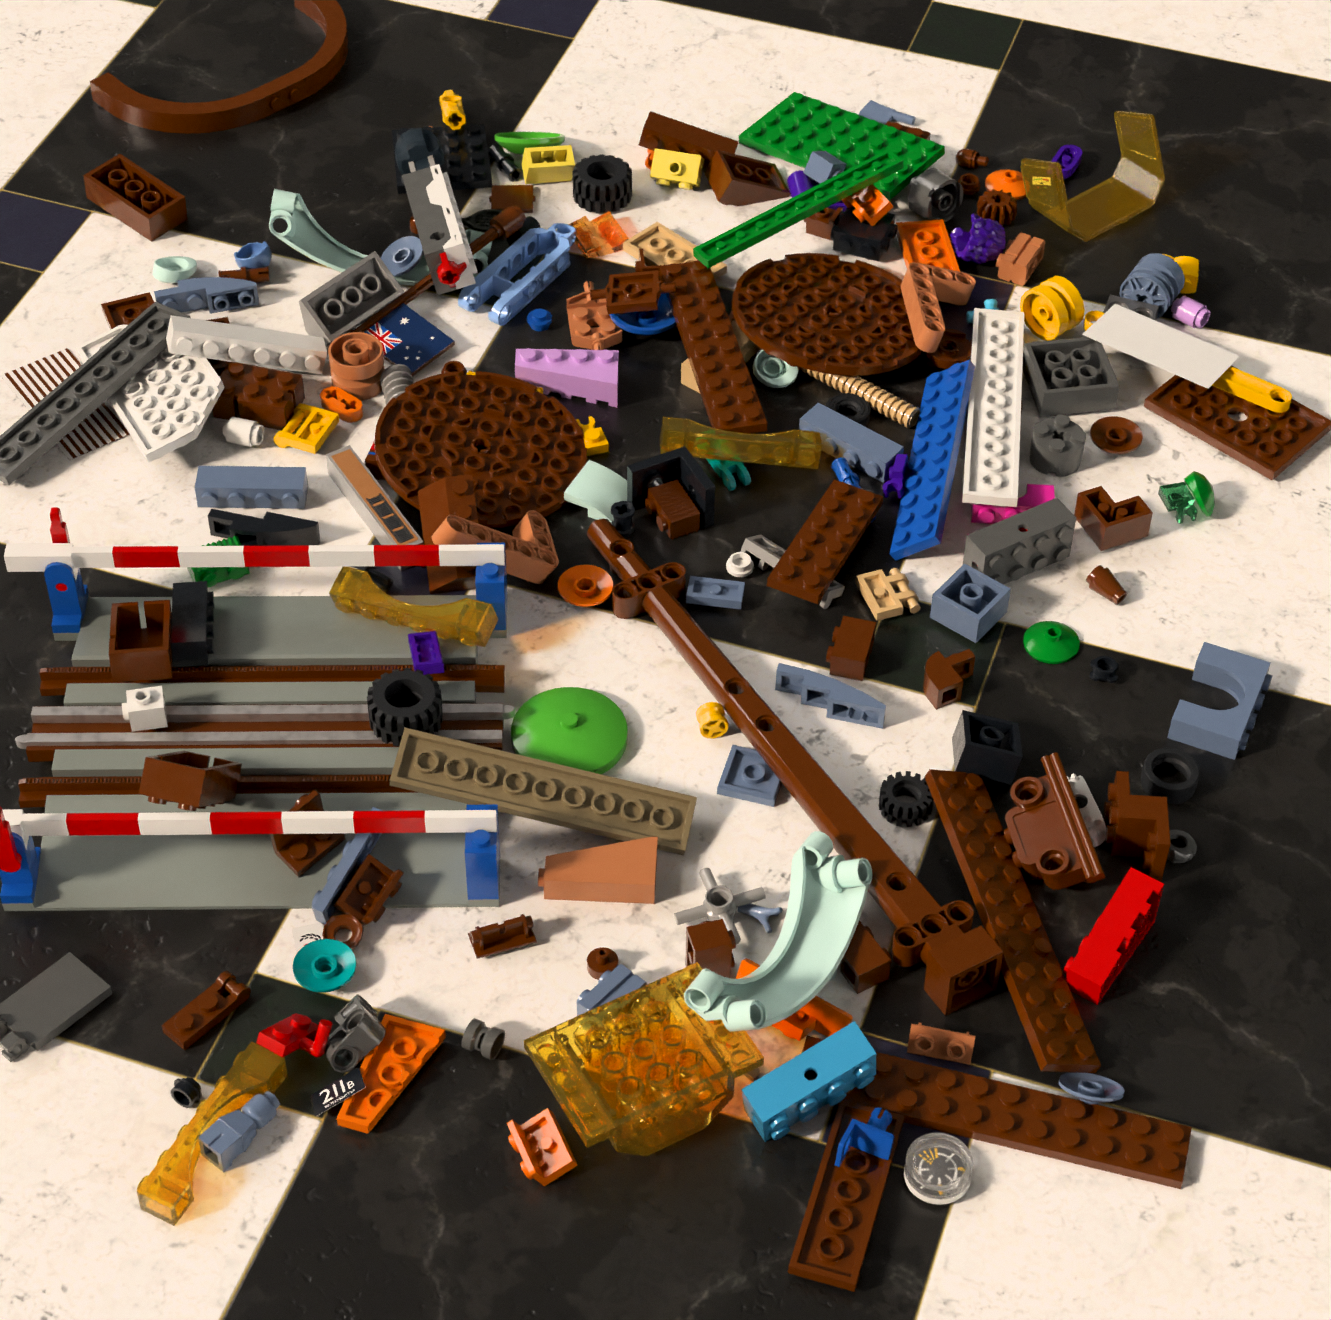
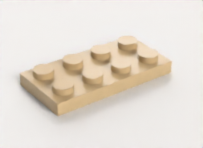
M659 222L652 224L623 242V251L639 260V249H643L645 265L647 266L697 261L693 256V248L697 246ZM720 262L711 267L715 280L727 273V265Z

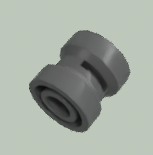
M474 1018L470 1021L464 1032L462 1048L471 1052L477 1050L481 1052L483 1057L494 1060L503 1046L505 1030L498 1027L489 1028L485 1022Z

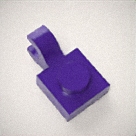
M897 454L894 465H890V480L883 484L885 498H888L889 493L892 491L897 492L898 498L904 496L906 473L909 472L907 454Z

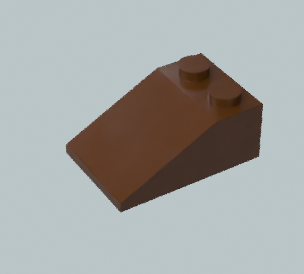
M717 150L704 171L717 200L724 205L743 206L787 198L790 195V191L777 166L773 163Z

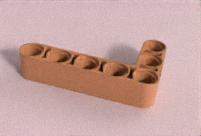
M913 262L909 264L901 283V291L913 338L920 350L927 353L935 352L945 332V324L938 301L955 305H966L976 284L974 277L964 272Z
M529 510L512 531L513 536L456 515H448L432 535V541L435 545L505 543L507 574L535 584H542L559 564L548 523L539 512Z

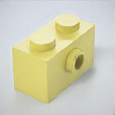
M571 145L525 148L521 164L525 184L572 181L575 161Z
M655 148L650 177L656 181L657 185L670 186V183L679 184L681 189L693 190V187H700L704 158L701 155Z

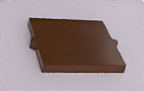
M492 185V195L489 196L491 209L502 211L507 207L518 206L523 213H533V202L536 201L535 196H533V185Z

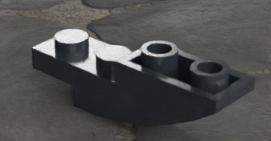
M211 509L208 514L210 535L226 539L237 536L242 546L319 545L320 543L319 525L316 521L272 512H266L263 519L217 509Z

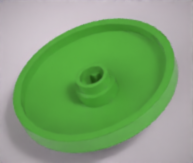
M561 687L541 692L530 698L519 708L511 725V743L515 754L598 774H604L615 766L623 756L627 746V722L620 708L608 697L585 688Z

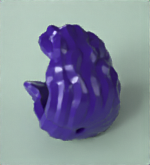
M972 213V226L969 232L957 227L950 234L952 238L950 242L954 254L958 259L978 264L996 261L999 254L1003 253L1005 248L1006 232L998 221L989 218L984 219Z

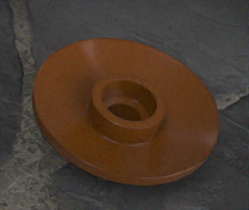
M1109 416L1101 418L1090 429L1092 442L1101 450L1114 454H1125L1136 450L1141 445L1143 439L1140 427L1133 421L1123 417Z

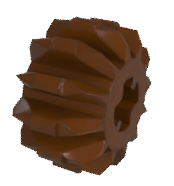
M994 189L991 192L984 191L977 201V214L984 219L989 218L998 221L1001 225H1010L1017 215L1016 198L1012 197L1010 192L1004 193L1003 189L1001 191Z

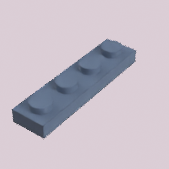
M375 807L371 809V811H382ZM357 833L353 840H349L346 843L342 859L338 865H334L330 869L327 877L328 882L322 891L319 890L312 900V910L317 921L326 924L337 909L333 904L365 856L371 853L382 833Z

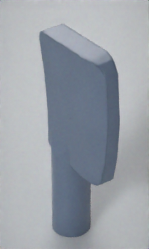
M870 100L859 112L860 116L882 124L895 120L913 126L916 119L915 116L898 112L873 100Z

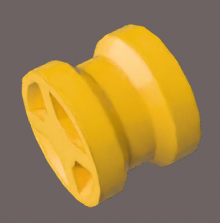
M705 703L697 709L696 717L700 723L699 729L703 737L714 739L727 732L729 726L727 719L724 717V707L720 703Z

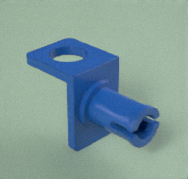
M875 1108L867 1124L852 1118L838 1145L835 1166H841L850 1147L888 1160L894 1141V1135L886 1132L888 1125L892 1121L891 1113L885 1109L882 1117L878 1118L882 1108Z

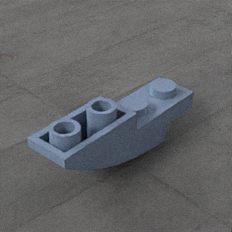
M223 277L191 278L177 280L178 287L154 291L156 302L179 312L208 308L210 314L259 305L256 282Z

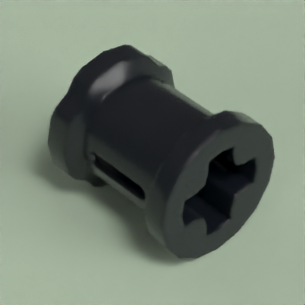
M628 501L614 503L611 506V514L613 515V522L611 524L623 537H628L635 530V524L632 521L635 508Z

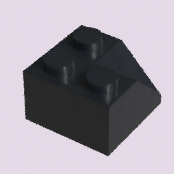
M962 710L952 736L955 771L968 774L974 773L980 778L988 779L994 783L1012 785L1023 758L1019 723Z

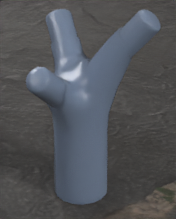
M752 903L738 907V912L759 920L767 933L772 932L768 920L769 916H778L783 911L781 907L766 908Z

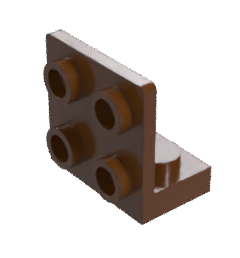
M314 790L309 795L301 796L296 801L294 807L288 812L324 811L320 793ZM344 833L270 834L275 854L298 877L345 840Z

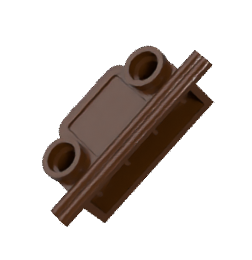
M1055 752L1049 756H1043L1041 761L1047 775L1040 778H1020L1012 785L1010 790L1016 807L1006 813L1005 821L1008 828L1003 829V833L1007 843L1010 846H1015L1016 851L1011 853L1015 866L1019 867V869L1023 868L1027 878L1030 880L1038 881L1043 879L1049 888L1055 890L1080 882L1093 883L1105 878L1104 872L1059 754Z

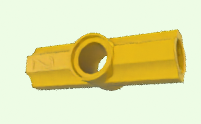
M445 90L443 95L439 96L443 122L450 126L452 130H459L466 123L462 97L455 94L453 90Z

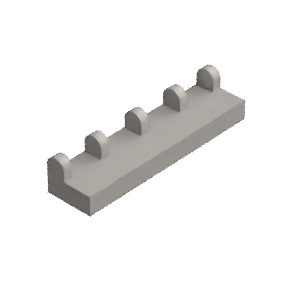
M760 534L745 538L740 552L747 553L748 555L751 553L761 559L758 567L765 571L769 565L775 568L786 550ZM833 580L821 599L820 607L827 609L833 598L842 596L845 586Z

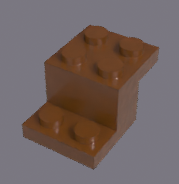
M1116 771L1114 783H1109L1108 801L1110 802H1105L1104 820H1109V825H1106L1105 843H1110L1111 856L1143 858V869H1148V876L1161 882L1171 845L1167 797L1130 795L1129 772Z

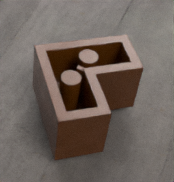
M1102 486L1078 493L1074 513L1076 520L1101 551L1147 537L1153 512L1139 495L1115 503Z

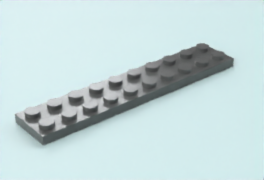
M156 301L0 435V481L10 485L17 480L29 467L35 464L70 431L74 430L78 424L92 414L94 410L110 398L143 367L147 366L160 352L165 350L171 315L191 317Z

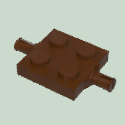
M659 270L611 274L605 289H591L590 297L591 300L606 299L608 314L647 312L658 310V300L661 294L676 293V283L661 284Z

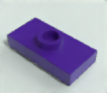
M437 632L408 634V644L414 671L417 669L421 670L423 675L444 673V663Z

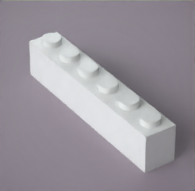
M172 315L166 336L168 351L172 354L322 374L327 356L323 337Z

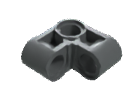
M359 994L334 1016L340 1026L329 1035L324 1054L337 1072L345 1073L354 1069L372 1049L381 1043L386 1033L384 1026L377 1017V1012ZM346 1049L344 1053L336 1056L337 1052Z

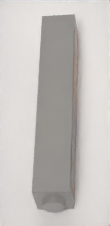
M350 445L326 454L329 476L381 545H424L423 540ZM397 566V567L400 569V571H403V570L408 569V568L413 567V566Z

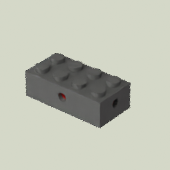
M1058 498L1047 501L966 536L963 564L969 565L1003 585L1013 580H1018L1034 571H1040L1044 567L1058 561H1063L1070 556L1076 517Z

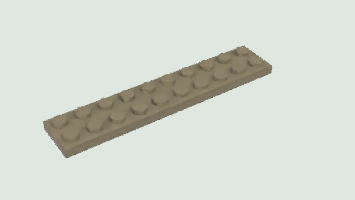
M404 728L389 784L390 786L470 805L498 804L499 812L621 841L658 837V850L679 855L685 854L697 797L409 728Z

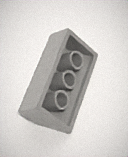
M374 251L299 301L305 331L310 336L323 337L327 347L337 337L347 334L351 329L356 328L405 291L376 251Z

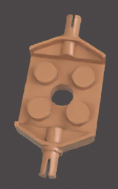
M588 281L583 284L585 292L566 299L572 345L591 350H605L622 342V330L610 318L606 308V299L591 300L590 290H594V283L589 281L588 286Z

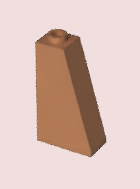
M658 837L641 838L546 856L545 868H539L538 887H544V899L655 904Z

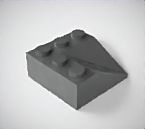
M1088 337L1024 343L1022 370L1040 417L1114 410L1116 408L1120 386L1102 343Z

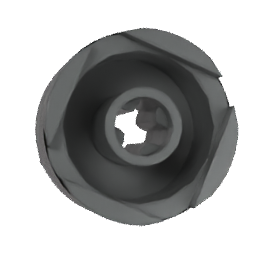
M936 168L928 169L918 177H913L909 183V209L927 220L943 219L944 223H946L955 215L953 210L956 205L960 207L962 203V185Z
M1064 414L1056 415L1055 418L1045 419L1035 424L1030 446L1029 458L1031 465L1037 471L1046 475L1048 472L1056 473V476L1059 477L1073 474L1079 469L1082 461L1086 433L1078 424L1070 421V418Z

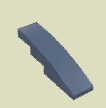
M782 663L778 664L775 690L801 695V704L827 709L826 718L883 729L886 711L885 704L834 678L807 669Z

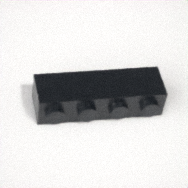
M207 581L173 583L170 641L173 668L207 666L209 654H214V592H208Z

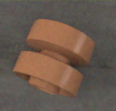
M363 332L343 334L333 340L328 349L332 386L341 388L360 401L371 399L382 392L380 377L385 370L383 346L380 340L371 334Z

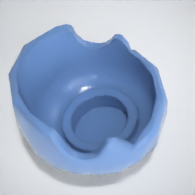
M264 241L263 243L246 244L238 252L234 253V257L240 269L245 266L246 269L263 268L269 266L272 253L267 242Z

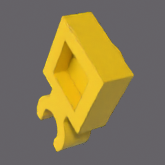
M590 416L589 424L587 425L581 424L580 420L576 419L583 432L587 456L609 452V444L602 428H595V419Z

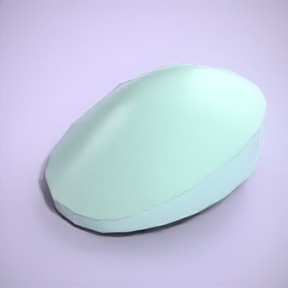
M184 256L159 258L154 262L153 276L163 283H177V280H184L193 275L196 271L197 263L193 258Z
M761 350L754 360L753 373L758 381L772 388H782L796 380L798 366H790L785 361L768 355L764 350Z

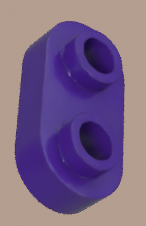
M1075 145L1062 146L1051 161L1050 173H1056V179L1059 180L1071 177L1081 163V148Z

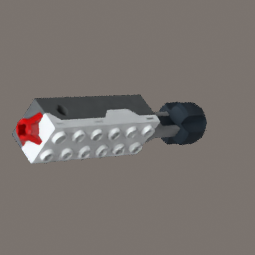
M411 128L399 137L395 146V159L398 169L402 173L424 256L437 295L476 284L473 274L478 273L448 174L447 172L442 173L440 168L444 164L442 146L432 132L424 128Z

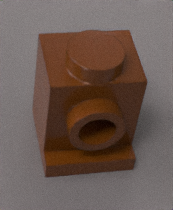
M827 207L804 219V222H806V233L831 240L832 228L834 225H838L839 215L843 208L838 207L837 210Z

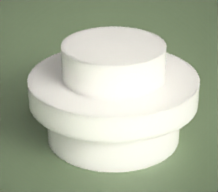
M736 552L727 560L726 569L732 576L745 577L753 572L754 563L747 553Z

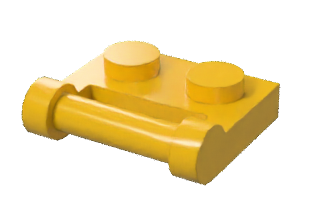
M300 403L294 409V415L283 430L276 433L273 441L280 448L290 446L316 454L339 423V414ZM302 420H305L304 423L301 425V427H300V428L298 429V431L296 432V434H293L294 431L297 429V427H298V426L300 425V423L302 422Z

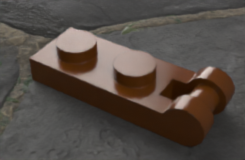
M224 971L217 977L214 984L162 1024L163 1033L185 1051L244 1003L250 996L251 989L244 983L236 982V977L232 973ZM227 991H228L229 993H231V994H230L228 997H226V998H224V997L222 996V995L225 994Z

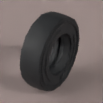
M851 393L837 394L831 397L825 404L826 407L836 412L843 409L857 412V415L847 418L865 427L870 421V405L868 401L863 397H859V395Z

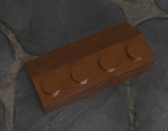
M472 474L444 477L418 491L424 545H435L432 541V535L448 515H456L478 523ZM427 566L430 594L476 589V566Z

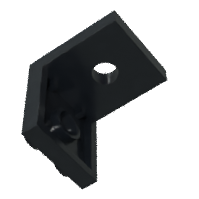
M685 446L627 466V501L632 503L635 510L646 507L645 499L648 498L649 488L678 479L688 497L690 496L695 507L699 510L701 525L704 528L714 525L715 485Z

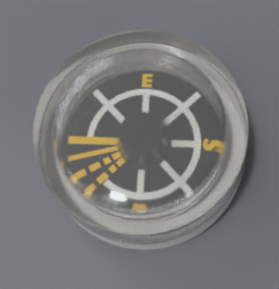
M928 1133L920 1136L913 1141L906 1154L904 1179L907 1187L917 1198L927 1203L942 1205L957 1201L967 1192L970 1186L973 1171L971 1152L961 1140L946 1133Z

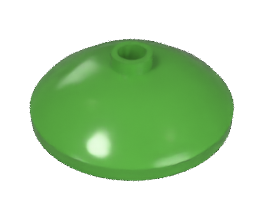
M504 132L495 134V141L509 152L523 155L525 148L560 146L565 141V135L552 132Z

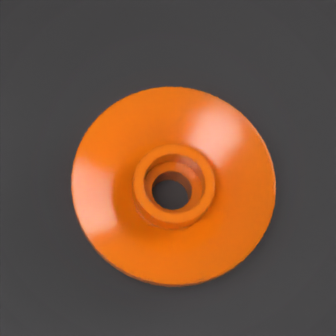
M1004 169L989 174L985 180V188L988 192H991L992 189L996 191L1003 189L1004 193L1010 192L1012 197L1019 200L1030 194L1032 182L1027 175L1019 171Z
M593 565L571 567L562 573L558 580L560 596L568 603L576 606L589 607L598 605L607 600L613 591V580L609 573Z

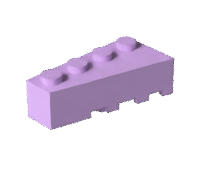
M516 349L515 378L536 387H542L543 394L548 395L550 392H556L562 398L571 399L572 396L586 398V402L596 404L597 400L608 402V406L618 407L619 350Z

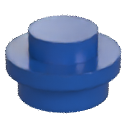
M535 309L527 315V322L531 329L545 331L552 323V315L547 310Z

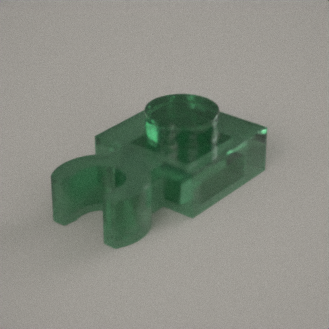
M1185 482L1159 487L1158 495L1168 512L1176 511L1175 518L1178 523H1183L1185 515L1190 516L1192 521H1196L1198 511L1193 506L1195 499Z

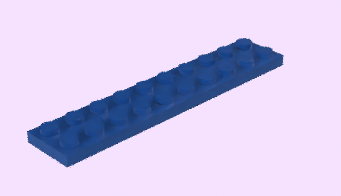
M970 359L962 363H956L939 373L935 372L926 378L919 413L920 417H918L909 459V472L906 473L904 496L900 501L890 549V555L895 561L941 544L975 366Z

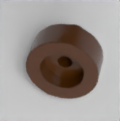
M596 948L588 954L587 971L591 977L597 980L605 971H613L618 966V956L609 948Z

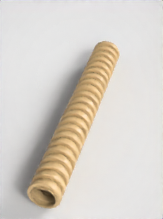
M798 367L802 372L808 373L812 377L814 376L815 379L827 383L828 386L840 390L841 393H851L859 395L861 398L863 397L868 401L873 410L878 411L882 415L885 414L886 417L891 418L895 422L898 421L900 425H904L908 429L912 428L917 423L918 417H920V408L914 407L910 403L907 404L905 400H900L899 397L894 396L890 392L887 393L886 390L874 386L871 382L868 383L867 380L861 379L860 376L847 377L845 375L827 374Z

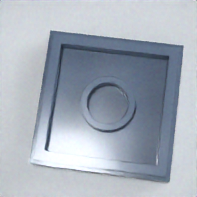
M732 745L717 786V794L774 807L782 782L756 750Z

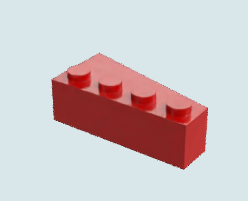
M1130 867L1105 910L1098 917L1092 931L1082 940L1075 958L1071 956L1064 967L1063 973L1066 974V982L1070 991L1096 1005L1099 1004L1154 924L1164 883Z

